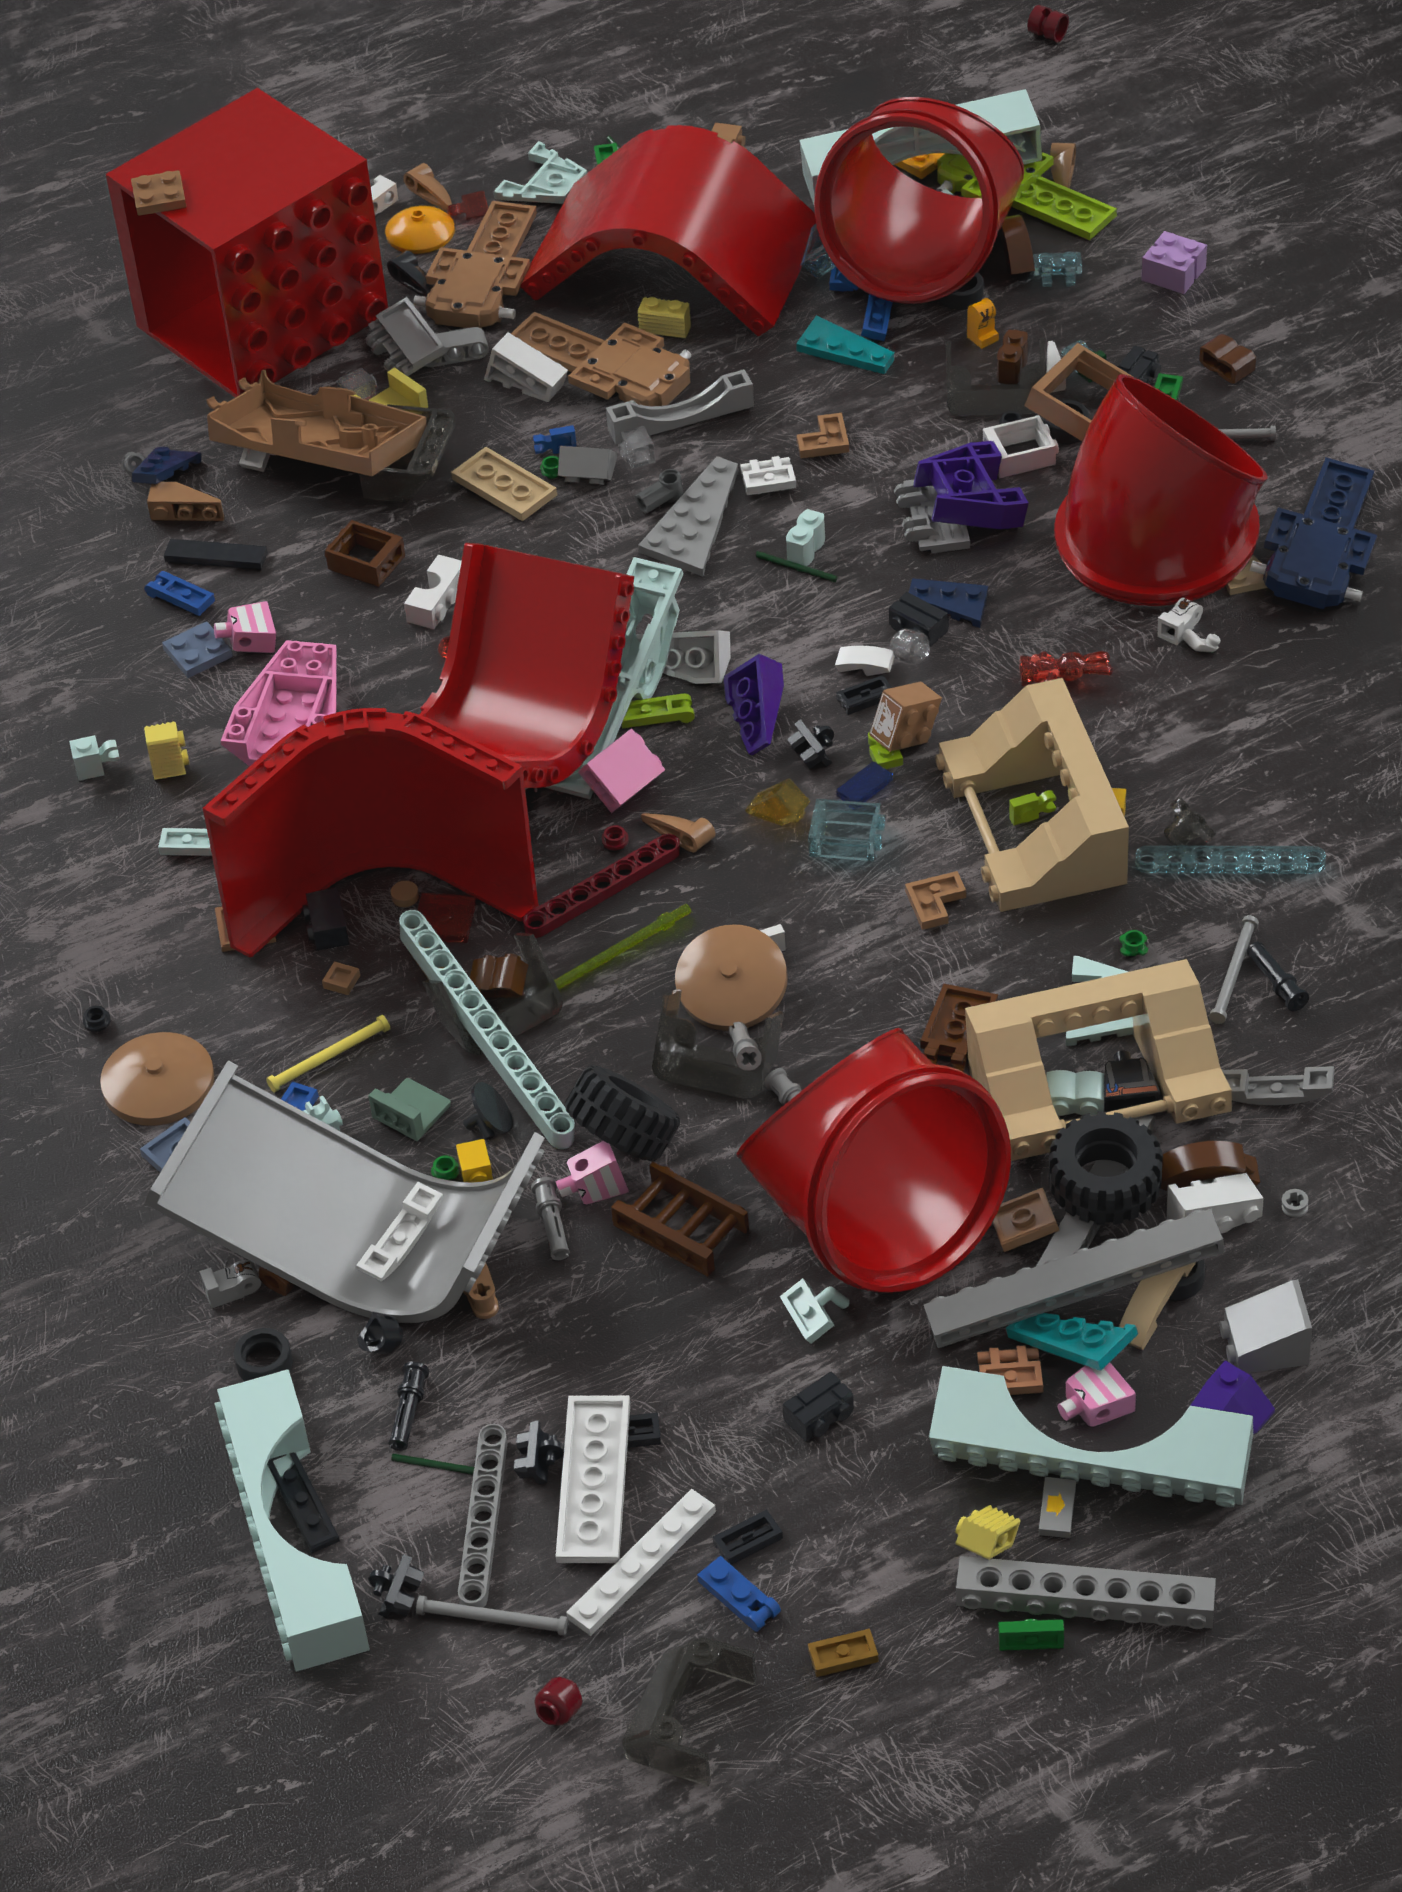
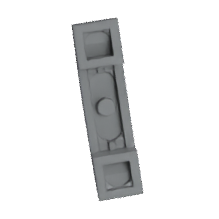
M1334 1066L1305 1067L1304 1075L1249 1077L1247 1069L1222 1070L1232 1089V1101L1255 1105H1289L1315 1100L1332 1093L1335 1069Z

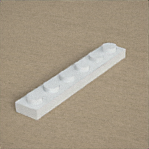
M691 1489L566 1612L568 1620L591 1636L716 1512L715 1505Z

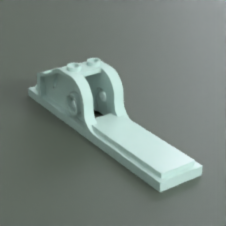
M636 557L633 558L627 575L635 576L633 583L634 592L631 596L630 618L627 622L625 633L626 643L621 658L622 668L616 688L617 698L612 705L608 720L594 747L593 753L565 780L545 788L591 799L593 790L578 771L615 741L632 698L641 700L653 696L666 666L674 627L676 626L680 611L675 599V593L683 577L681 568ZM650 614L653 617L652 621L648 624L640 642L636 636V627L642 621L644 615Z

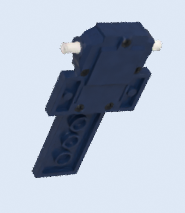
M1325 458L1305 513L1300 514L1277 508L1263 547L1275 552L1267 565L1252 561L1250 571L1264 575L1263 581L1265 586L1274 592V596L1323 610L1325 607L1338 606L1340 603H1344L1345 598L1360 602L1363 591L1348 588L1350 583L1349 572L1364 575L1377 538L1376 534L1354 529L1372 482L1374 470Z

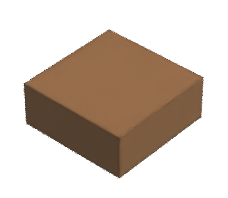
M334 962L322 980L323 988L349 995L360 977L359 968Z

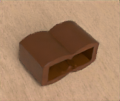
M1008 330L1005 333L1003 346L997 353L998 383L1016 385L1021 380L1022 369L1028 361L1027 332Z
M1220 334L1200 347L1199 361L1207 369L1217 372L1223 379L1232 384L1237 383L1255 370L1256 356L1250 349L1238 345L1233 338L1227 335Z
M505 954L504 957L498 958L484 955L483 958L473 960L470 979L485 1000L498 999L500 997L519 998L523 994L528 964L515 954Z

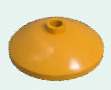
M432 206L406 208L395 214L385 228L386 239L393 248L401 252L410 251L413 254L428 253L445 246L452 239L455 232L452 217L445 211Z

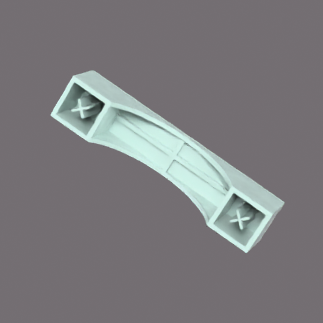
M1026 89L957 104V106L977 114L998 128L1016 147L1022 158L1023 165L1042 160L1040 123ZM892 127L872 134L878 149L892 165L908 158L925 154L952 153L962 155L955 146L944 138L920 128ZM848 129L800 140L803 175L813 204L816 183L822 164L834 143Z
M942 1366L929 1439L933 1453L938 1455L939 1459L945 1461H956V1458L968 1460V1463L975 1466L984 1467L987 1463L999 1465V1468L1005 1471L1015 1472L1020 1468L1030 1470L1031 1474L1046 1477L1050 1473L1060 1475L1061 1479L1076 1480V1482L1079 1481V1478L1091 1480L1092 1484L1101 1487H1109L1111 1483L1122 1485L1123 1489L1132 1492H1140L1141 1489L1153 1490L1155 1495L1162 1497H1171L1172 1494L1185 1496L1186 1500L1192 1502H1203V1499L1216 1501V1504L1219 1506L1234 1507L1235 1504L1242 1505L1253 1439V1416L1189 1406L1174 1426L1150 1442L1127 1450L1114 1452L1085 1451L1061 1444L1036 1429L1015 1405L1007 1389L1004 1376Z
M289 1369L217 1389L220 1401L214 1404L220 1428L225 1440L227 1453L232 1465L236 1485L238 1486L240 1499L253 1539L256 1556L260 1564L286 1661L293 1660L295 1671L297 1672L369 1651L362 1613L347 1564L322 1561L302 1553L288 1544L269 1521L271 1506L278 1489V1485L267 1465L269 1459L286 1454V1456L273 1461L283 1479L284 1472L294 1465L289 1453L296 1452L299 1460L310 1453L303 1416Z

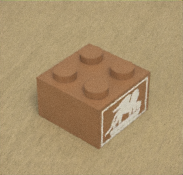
M921 681L883 690L869 735L890 752L927 743L931 736L935 718L939 712L942 697Z

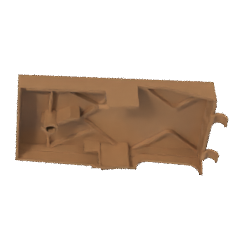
M262 370L259 383L249 384L246 378L239 380L240 388L246 392L229 402L223 401L218 403L214 396L207 399L208 406L214 409V411L207 414L209 440L369 476H374L427 441L425 416L355 397V391L345 388L319 387V392L316 395L302 393L272 383L266 375V370Z

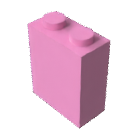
M631 728L584 765L578 773L609 811L613 813L656 779L665 769L660 759L647 748L643 738Z

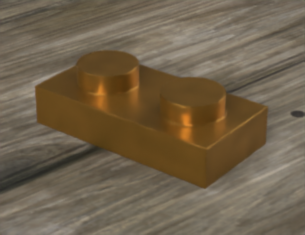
M870 1629L808 1643V1652L816 1677L879 1662L878 1652Z

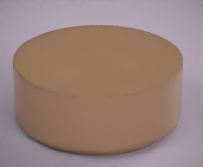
M411 881L396 883L391 888L393 903L399 907L414 905L419 898L416 884Z

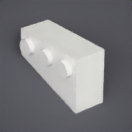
M507 332L492 348L484 380L488 382L492 380L502 382L503 387L510 389L513 386L522 389L523 394L549 402L564 385L568 370Z
M1247 1173L1217 1177L1214 1179L1215 1183L1202 1184L1200 1180L1192 1181L1191 1186L1178 1188L1176 1184L1168 1185L1167 1220H1177L1186 1217L1193 1211H1204L1211 1208L1220 1232L1226 1233L1236 1226L1251 1223L1262 1217L1263 1197Z

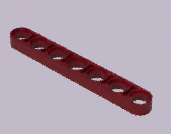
M673 834L661 835L528 912L523 918L524 932L532 938L542 937L673 861L681 853L679 838ZM666 844L675 846L671 850H663L661 848ZM643 857L653 858L649 863L639 861ZM621 870L631 871V873L626 876L618 874V872ZM601 882L610 884L602 889L596 887ZM578 895H584L587 897V899L584 901L574 900V898ZM556 908L565 910L562 914L551 913ZM534 921H540L543 923L539 927L529 926V924Z

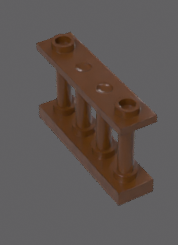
M652 1162L649 1165L652 1184L632 1205H627L617 1200L611 1207L613 1226L708 1277L715 1270L713 1250L733 1227L745 1234L749 1231L748 1212L742 1206L732 1204L681 1177L669 1167ZM662 1189L675 1196L656 1218H651L642 1213ZM685 1202L698 1208L680 1230H673L665 1225ZM708 1215L723 1221L704 1243H697L689 1238Z

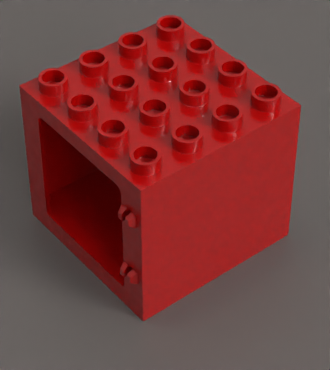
M259 88L252 90L106 174L137 327L235 398L246 392L240 388L239 380L246 378L249 384L259 383L262 370H266L268 379L275 383L296 369L304 368L311 360L332 347L342 345L350 336L375 321L377 314L388 308L367 159ZM179 170L187 207L138 216L131 178Z

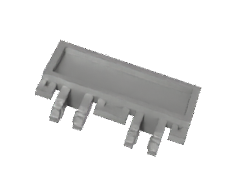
M408 297L377 314V319L368 324L373 332L367 336L366 344L372 348V352L376 355H380L383 352L390 354V358H387L384 362V368L387 371L396 368L406 376H409L447 353L443 343Z
M906 480L903 484L900 483L895 487L894 494L898 497L896 502L899 508H910L911 517H906L902 523V527L906 530L904 535L907 541H918L920 551L931 550V553L970 548V538L966 525L932 521L935 500L938 495L933 486L914 488V480Z

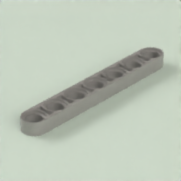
M499 1424L484 1426L478 1436L458 1587L461 1605L484 1608L488 1601L507 1452L506 1431ZM495 1434L501 1437V1440L496 1444L485 1442V1439L490 1435ZM487 1460L498 1462V1465L490 1470L482 1467V1464ZM486 1485L495 1488L494 1492L490 1495H481L478 1492L481 1487ZM481 1511L491 1513V1517L486 1521L475 1519L477 1513ZM478 1537L488 1540L485 1546L479 1548L471 1544ZM478 1563L485 1567L479 1574L468 1572V1568L473 1564ZM471 1590L481 1592V1596L477 1600L470 1601L464 1598L465 1594Z

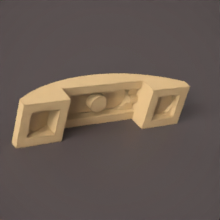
M1196 1262L1141 1280L1119 1325L1121 1328H1124L1125 1324L1136 1325L1138 1335L1129 1345L1144 1350L1157 1328V1317L1181 1277H1187Z

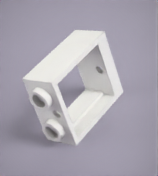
M1039 415L983 429V441H994L1002 455L998 472L999 478L1056 465V454L1059 453L1058 443L1056 439H1052L1049 426L1043 423ZM1034 439L1039 445L1038 448L1007 455L1004 449L1005 446Z

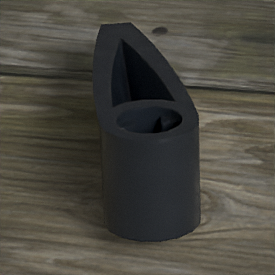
M405 251L387 262V269L395 280L418 295L427 297V294L433 288V284H427V274L418 265V261L412 252Z

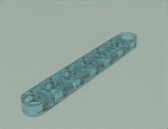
M1147 845L1138 848L1135 853V866L1139 871L1145 873L1314 874L1323 871L1326 864L1325 851L1316 846ZM1150 856L1154 858V861L1144 862L1141 858ZM1172 856L1180 857L1182 860L1179 862H1171L1168 860V858ZM1204 856L1210 860L1202 863L1198 862L1196 858ZM1231 856L1235 857L1237 861L1229 863L1223 859ZM1258 856L1264 858L1265 861L1256 863L1251 858ZM1289 857L1293 861L1289 863H1283L1279 860V858ZM1309 857H1317L1320 859V861L1317 863H1311L1306 859Z

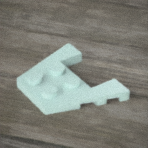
M538 141L528 152V157L530 161L544 165L525 186L503 180L494 190V199L563 204L574 183L586 175L587 170L568 158L562 159L558 156V152L553 149L549 151L545 148V144Z
M1074 956L1072 982H1085L1128 971L1080 956ZM1133 1017L1067 1031L1066 1046L1077 1045V1041L1089 1039L1090 1042L1099 1041L1101 1036L1117 1034L1118 1037L1133 1034Z

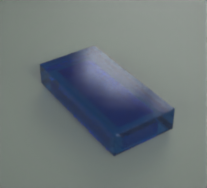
M872 761L836 790V796L857 809L893 780V774Z

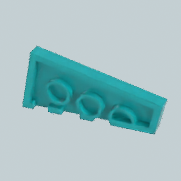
M817 315L796 343L797 352L885 374L894 361V352Z
M1042 1313L1012 1323L1006 1328L1008 1338L1099 1371L1138 1335L1136 1325L1125 1324L1124 1328L1114 1327L1113 1322L1109 1321L1090 1324L1086 1323L1085 1318L1073 1317V1319L1060 1320L1059 1315Z

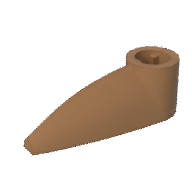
M1052 143L1050 155L1054 157V164L1051 166L1055 183L1070 189L1076 160V144Z
M421 163L404 174V183L410 191L441 209L451 210L452 202L449 194L441 183L434 178L433 171L427 164Z
M641 814L644 823L661 835L673 834L677 836L680 840V846L690 852L698 851L712 840L716 834L713 825L705 818H699L693 822L670 815Z

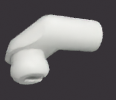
M1191 629L1185 630L1182 634V639L1195 651L1214 652L1219 648L1218 645L1221 642L1220 637L1215 634H1209L1207 639H1202Z

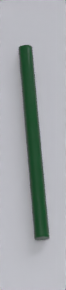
M760 551L756 552L757 558L833 582L837 581L838 577Z
M394 1453L391 1458L395 1462L474 1474V1467Z

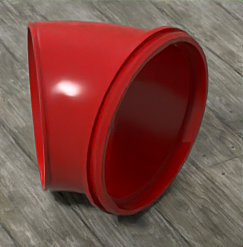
M903 97L886 101L877 106L869 117L862 119L844 132L834 143L822 164L814 198L815 219L820 239L831 261L838 270L863 291L887 301L903 304L925 303L940 299L955 292L969 282L986 262L992 251L997 233L1023 181V161L1013 143L998 128L977 114L962 107L922 97ZM892 127H915L939 135L955 146L968 161L977 178L982 198H966L946 194L926 187L909 178L883 156L872 134Z
M1119 374L1102 400L1079 448L1070 479L1068 495L1061 503L1055 518L1054 535L1056 547L1062 561L1072 575L1084 586L1104 597L1128 604L1146 606L1173 605L1181 598L1193 601L1205 597L1231 582L1251 559L1260 532L1259 514L1254 502L1261 487L1268 478L1267 474L1243 448L1203 417L1157 388L1129 375Z
M901 1028L890 1030L870 1041L813 1081L767 1119L742 1144L736 1153L737 1157L741 1159V1162L771 1199L807 1236L815 1256L832 1275L855 1288L884 1293L906 1291L923 1286L940 1278L959 1264L980 1242L996 1217L1006 1192L1011 1166V1144L1007 1125L999 1106L981 1083L968 1074L952 1067L935 1065L904 1034Z

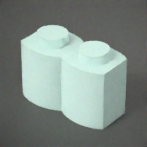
M807 509L799 515L797 525L791 528L786 536L788 561L808 566L813 561L815 551L819 550L825 542L824 513Z
M1066 1070L1047 1072L1046 1078L1052 1104L1058 1116L1073 1113L1080 1115L1090 1113L1092 1116L1097 1115V1112H1104V1073L1096 1071L1074 1073Z

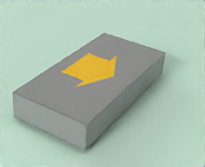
M1045 1477L1039 1535L1070 1538L1076 1480Z

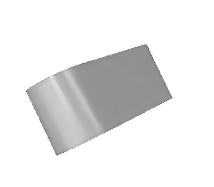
M472 327L437 333L436 335L445 346L447 353L425 366L436 367L485 357L489 352V347L484 330Z

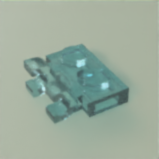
M1068 251L1065 253L1044 252L1033 254L1034 276L1042 275V287H1052L1051 275L1062 274L1066 276V286H1076L1075 274H1082L1081 252Z

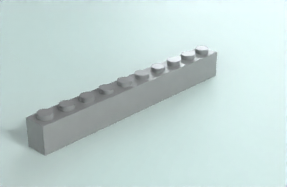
M1211 1208L1204 1211L1196 1210L1189 1213L1186 1217L1163 1221L1157 1227L1148 1230L1139 1229L1132 1232L1130 1236L1118 1240L1109 1239L1100 1246L1091 1249H1079L1070 1256L1061 1259L1052 1258L1043 1265L1034 1268H1022L1015 1274L1004 1278H993L986 1284L975 1288L966 1287L957 1294L948 1297H936L929 1303L924 1304V1309L937 1348H941L1224 1253L1223 1237Z

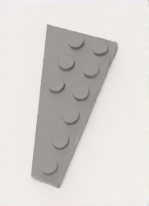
M716 456L638 545L639 553L704 576L705 565L709 561L712 544L715 543L723 519V511L727 507L728 497L738 474V464Z

